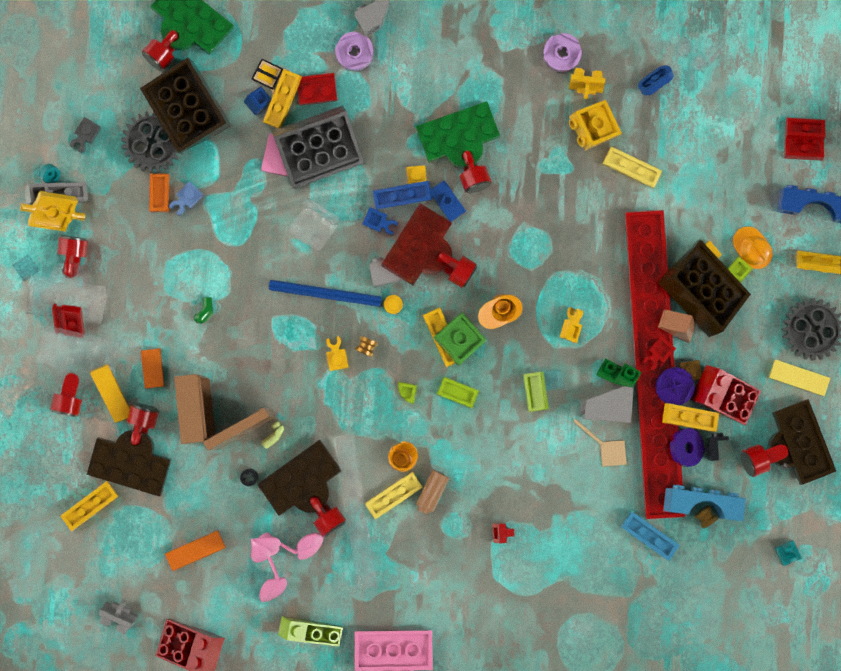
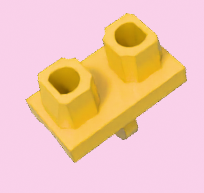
M575 68L574 73L571 74L569 89L577 90V93H583V99H588V94L596 95V93H603L606 78H603L602 71L594 70L591 76H584L585 70Z

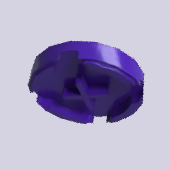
M678 367L668 368L658 376L655 384L656 393L665 404L682 405L690 400L695 389L692 376L686 370Z

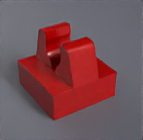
M492 523L493 543H507V537L515 536L514 528H506V523Z

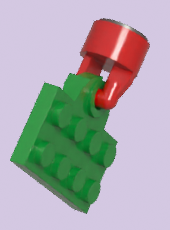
M155 0L150 7L164 19L161 24L163 41L160 43L152 39L142 50V56L154 68L164 71L173 61L174 56L172 53L175 50L185 51L196 44L210 55L231 32L234 25L203 0Z
M487 101L416 126L428 163L447 157L454 167L464 169V172L459 177L466 193H476L491 185L492 181L487 167L477 165L479 160L482 159L483 143L500 138Z

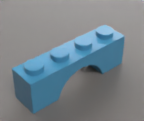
M680 485L666 488L663 511L689 514L697 503L705 501L712 505L718 518L736 521L744 520L746 498L739 497V493L727 492V496L721 495V491L709 490V493H703L702 488L691 487V491L684 490L685 486Z

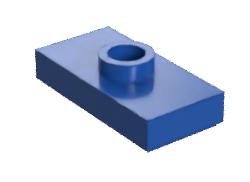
M445 180L431 189L433 199L450 223L466 212Z

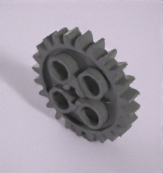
M146 111L145 117L138 114L139 120L131 118L133 125L126 124L129 131L123 130V134L127 137L121 138V141L126 143L121 146L123 150H127L124 153L125 157L131 156L128 159L129 163L135 161V168L141 165L142 172L148 168L150 173H152L153 168H156L157 172L160 173V167L167 170V164L174 166L172 160H179L176 155L178 152L169 138L167 140L160 139L161 134L165 133V130L155 113L153 112L152 116H150ZM150 126L152 128L150 133H142L144 127ZM158 126L159 129L155 135V129ZM155 135V140L157 143H153L151 146L149 141H153ZM144 144L145 149L142 152H137V145ZM150 150V156L146 158V155ZM162 150V157L155 158V151Z
M812 298L810 303L805 299L803 300V305L797 302V309L790 307L792 314L785 313V316L789 319L782 321V323L787 325L781 328L782 331L787 333L782 338H788L789 340L785 345H792L790 352L797 350L796 356L799 357L803 354L804 360L808 359L809 355L811 361L816 360V356L819 360L823 359V354L830 357V351H837L835 345L841 346V343L838 341V339H841V320H838L841 313L835 314L836 307L830 309V302L823 305V299H820L817 303L815 298ZM815 311H817L820 314L819 321H815L813 319V313ZM798 321H801L804 324V328L802 331L798 330L796 327V323ZM815 326L816 330H814V332L811 333L810 329H812V327ZM824 328L830 331L828 338L823 336ZM808 337L812 338L814 342L811 348L806 345Z

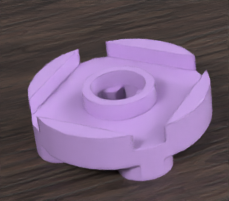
M358 32L346 33L336 45V58L339 64L346 70H362L372 62L373 45L368 37ZM352 47L360 50L357 56L349 54L352 51Z
M560 33L550 37L543 50L544 61L554 71L569 72L577 66L581 59L582 51L578 40L567 33ZM565 48V53L568 55L560 57L557 50Z

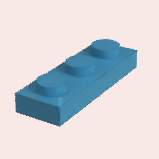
M632 511L621 525V528L668 561L680 546Z

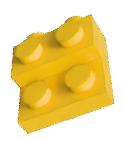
M606 100L575 111L569 116V126L572 130L576 131L578 135L577 143L585 151L622 134Z

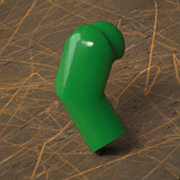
M212 297L202 298L203 309L194 315L196 323L203 324L213 315Z

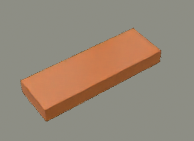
M219 530L169 551L165 553L171 570L174 571L226 548Z

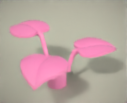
M264 533L259 538L251 539V559L256 563L268 559L275 575L274 579L267 580L260 590L259 598L262 603L281 595L287 586V580L284 577L279 578L271 556L279 551V546L293 554H297L299 560H304L313 556L321 547L324 537L320 533L304 536L298 542L296 549L281 543L279 538L272 537L270 533Z

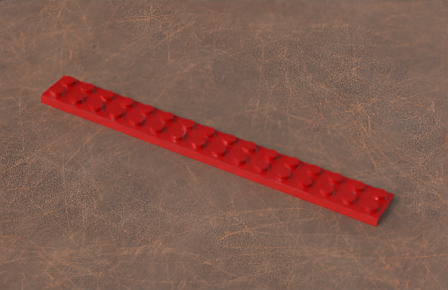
M664 210L626 212L625 226L635 369L642 372L636 382L645 519L685 517V514L663 511L666 488H673V485L683 486L682 466L673 460L670 451V443L675 437L673 435L679 430V426L662 423L665 403L659 399L655 387L657 378L663 371L668 368H675L674 352L664 363L658 360L657 367L652 371L649 370L653 365L651 360H648L645 364L642 363L645 357L652 355L648 350L661 336L673 345V336L658 328L663 311H671L670 295L658 283L668 271Z

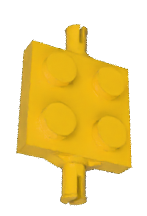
M39 191L36 201L32 205L24 203L20 205V211L31 212L27 221L31 227L66 232L68 224L73 219L82 221L85 219V213L75 212L78 200L74 196Z

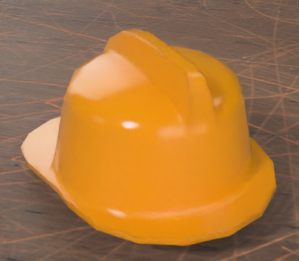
M742 227L734 234L733 246L735 250L752 268L762 269L771 262L773 257L772 248L756 228Z
M499 294L481 307L478 313V320L486 329L498 328L516 320L521 315L522 303L514 295Z

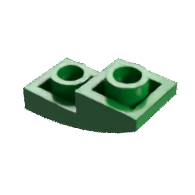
M605 358L596 376L621 386L634 387L642 372L626 363L621 367Z

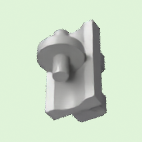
M124 599L120 604L114 601L111 604L106 601L98 614L101 616L100 624L110 626L112 621L118 623L117 631L123 634L132 627L138 615L131 613V609L125 607L127 601Z

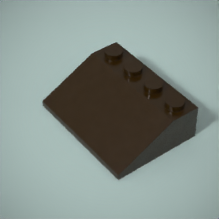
M186 58L140 87V90L179 154L232 126L194 61Z
M701 239L658 282L688 315L693 316L694 322L708 337L722 333L751 295Z

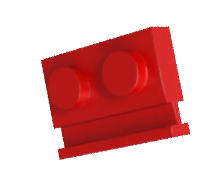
M334 73L303 76L298 86L300 106L338 101Z
M54 303L52 314L55 334L64 333L65 336L83 338L85 330L82 307L73 305H62L60 307Z

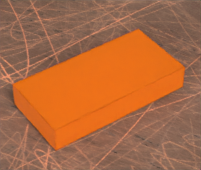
M150 173L149 212H169L170 174Z
M161 349L142 350L141 359L145 389L165 387Z

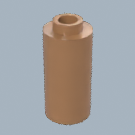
M432 470L416 502V505L419 506L417 510L427 515L429 512L433 513L450 478Z

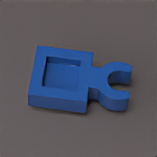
M370 207L362 225L379 233L383 228L388 235H394V232L388 228L390 225L398 226V223L394 220L387 221V214Z

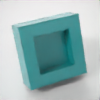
M793 540L775 547L782 566L802 559Z

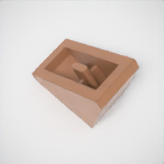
M664 310L658 328L686 343H690L696 325L691 315Z

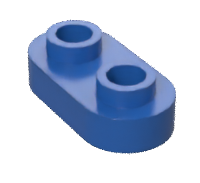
M668 65L660 66L643 78L638 84L641 94L652 95L669 83L674 77L671 67Z

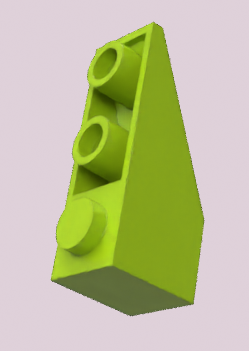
M282 616L278 636L288 641L340 646L343 627Z

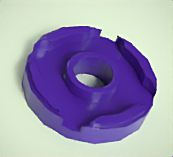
M691 428L678 430L673 435L675 437L670 443L673 460L683 467L697 465L704 454V442L701 435ZM686 443L689 445L688 452L685 450Z

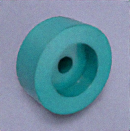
M47 164L41 168L40 178L45 183H56L60 178V170L53 164Z

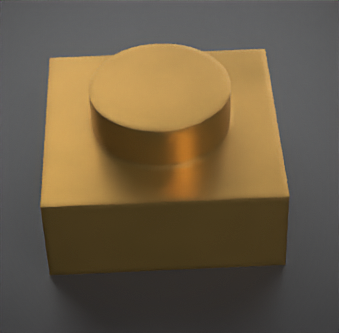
M699 360L679 363L680 368L686 370L693 380L701 378L702 373Z

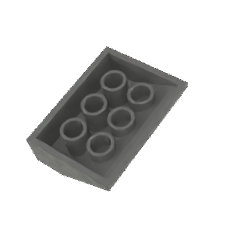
M343 105L272 131L293 189L364 163L347 111Z

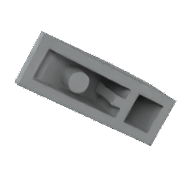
M86 182L31 183L27 185L24 191L25 203L30 205L36 201L39 191L74 196L78 200L77 203L88 201Z

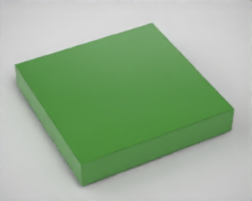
M463 312L459 313L433 337L458 366L487 341Z

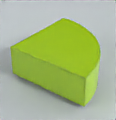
M398 382V389L402 398L414 404L417 385Z

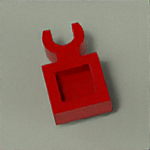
M661 336L648 350L652 355L645 357L642 363L645 364L648 360H651L653 365L649 370L652 371L657 367L658 360L664 363L676 348Z

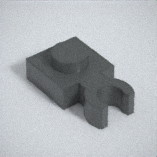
M84 117L74 132L78 135V138L73 139L70 146L74 148L76 144L80 143L81 147L78 151L83 153L86 149V142L88 141L92 144L102 128Z

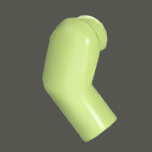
M279 421L271 425V429L274 432L261 441L264 448L268 449L276 443L283 433L284 426Z

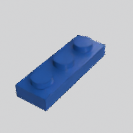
M429 181L373 191L376 210L432 200Z

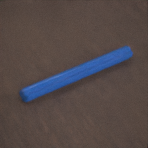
M270 280L269 290L377 307L381 306L382 301L380 296L276 280Z

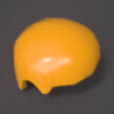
M407 441L394 445L388 454L389 464L394 470L400 472L411 470L418 460L416 447Z

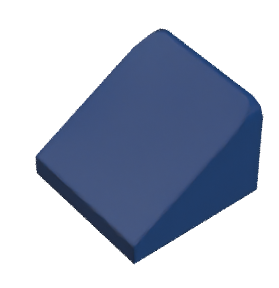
M259 87L247 95L244 103L254 115H257L270 104L271 97L262 87Z

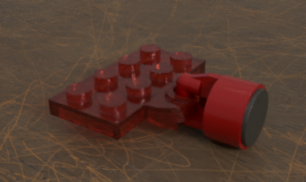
M421 203L381 264L383 268L414 286L422 271L434 275L443 271L450 276L448 278L449 281L462 288L467 285L477 268V264L465 256H462L459 261L452 257V249L443 238L452 222Z

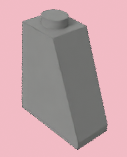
M622 386L584 400V404L580 405V415H583V419L631 423L634 387Z

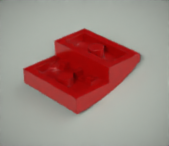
M787 118L784 159L823 161L824 139L826 137L825 120Z

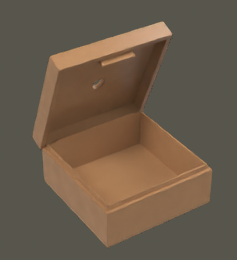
M198 374L174 377L181 444L204 443L208 451L219 450L276 418L272 409L261 408L258 412L215 435L210 379Z

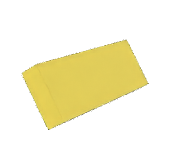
M614 147L609 148L602 165L653 189L662 173V170Z
M774 360L768 377L820 396H825L830 381L829 377L779 360Z
M412 471L364 504L374 519H377L422 489L423 486Z

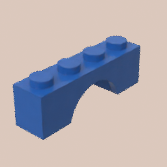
M787 185L780 190L777 212L797 215L805 205L819 204L830 212L833 222L841 223V197L836 196V193L824 192L822 194L817 193L816 189L811 188L799 190L798 186Z

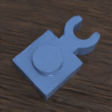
M189 181L176 194L180 199L173 201L169 207L173 209L176 205L180 206V210L176 213L180 216L184 213L186 205L191 209L204 195Z

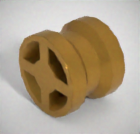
M360 336V343L356 346L355 350L372 357L373 349L377 347L378 343Z
M710 505L702 508L694 515L695 519L701 522L700 526L703 529L718 520V516L713 514Z

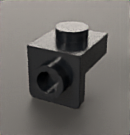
M711 433L712 437H706L707 445L704 446L705 457H708L709 461L719 460L718 441L729 440V436H723V433Z

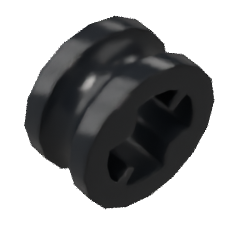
M251 468L244 470L240 475L241 483L245 486L256 484L258 481L257 471ZM252 473L254 481L246 482L245 474Z

